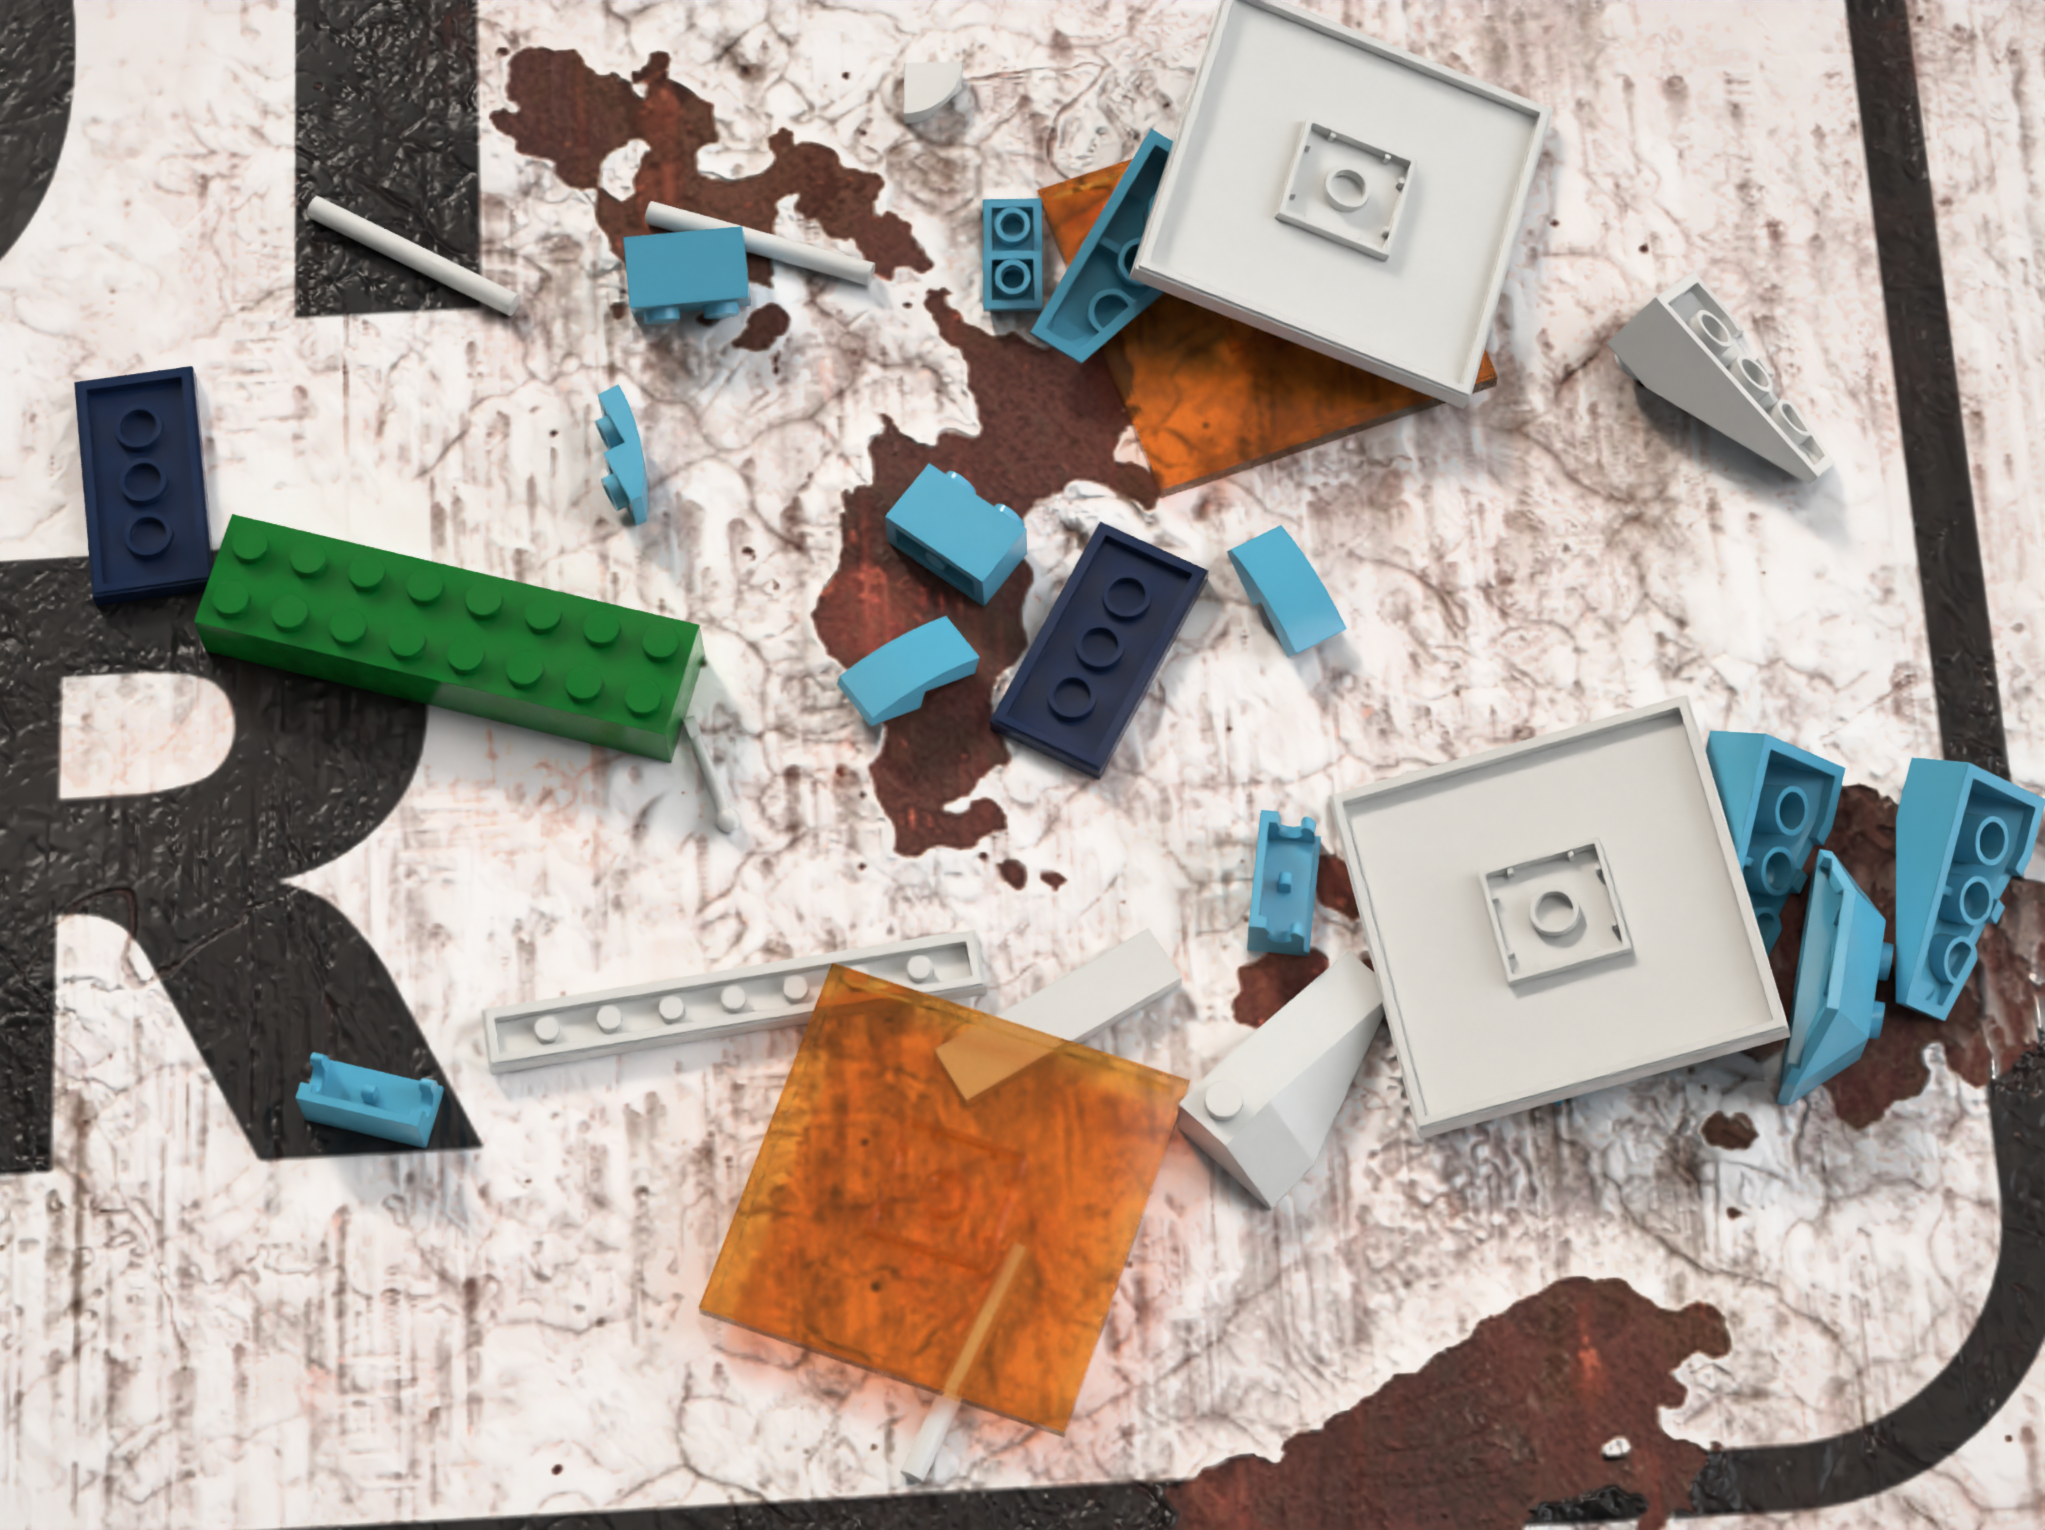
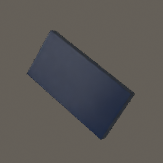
M193 366L74 382L92 597L96 606L205 591L214 566L197 378Z
M1100 521L990 719V729L1100 780L1208 581L1209 570Z

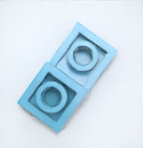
M1042 198L983 199L984 312L1043 311Z
M618 384L598 394L602 418L596 420L595 424L608 451L603 453L608 476L602 478L601 483L614 509L619 511L626 508L633 522L638 526L647 521L649 504L648 481L636 422L628 401Z
M1282 525L1226 551L1252 606L1262 603L1288 658L1347 629L1315 570Z
M944 616L913 629L875 650L841 674L837 685L869 726H873L919 709L926 691L975 674L980 657L948 617Z

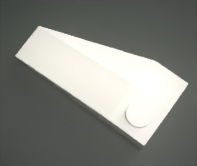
M1694 271L1657 295L1606 343L1614 351L1616 363L1627 376L1634 380H1640L1647 389L1810 485L1836 463L1798 407L1788 400H1778L1772 391L1773 385L1770 378L1774 375L1773 371L1764 359L1757 358L1754 360L1746 354L1736 339L1744 332L1743 328L1734 315Z
M1347 951L1224 1057L1178 1104V1129L1270 1211L1314 1167L1335 1117L1339 1114L1347 1097V1092L1362 1060L1365 1059L1382 1023L1385 1010L1375 973L1350 951Z

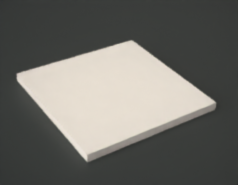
M1219 0L1129 278L1464 409L1472 396L1553 109L1282 0Z
M1688 694L1328 795L1419 1139L1791 1037Z

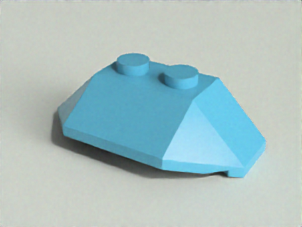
M1819 849L1811 873L1788 1023L1791 1037L1786 1038L1776 1104L1791 1105L1859 1060L1868 1038L1878 1040L1882 1029L1885 1002L1874 1001L1877 980H1888L1894 944L1883 942L1885 918L1832 851Z

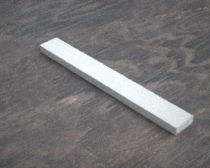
M972 929L481 1009L488 1066L491 1075L985 995L987 994L977 930Z

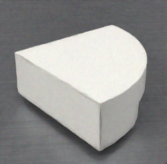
M962 62L904 63L905 124L929 119L933 116V112L940 109L952 97L956 96L963 78Z

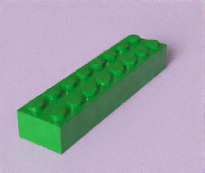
M235 514L231 515L194 619V624L207 652L668 763L672 762L683 727L682 719L686 717L705 657L699 624Z

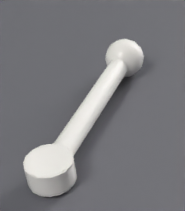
M695 716L684 718L682 720L719 812L716 817V823L721 830L726 832L733 831L740 824V815L729 806Z

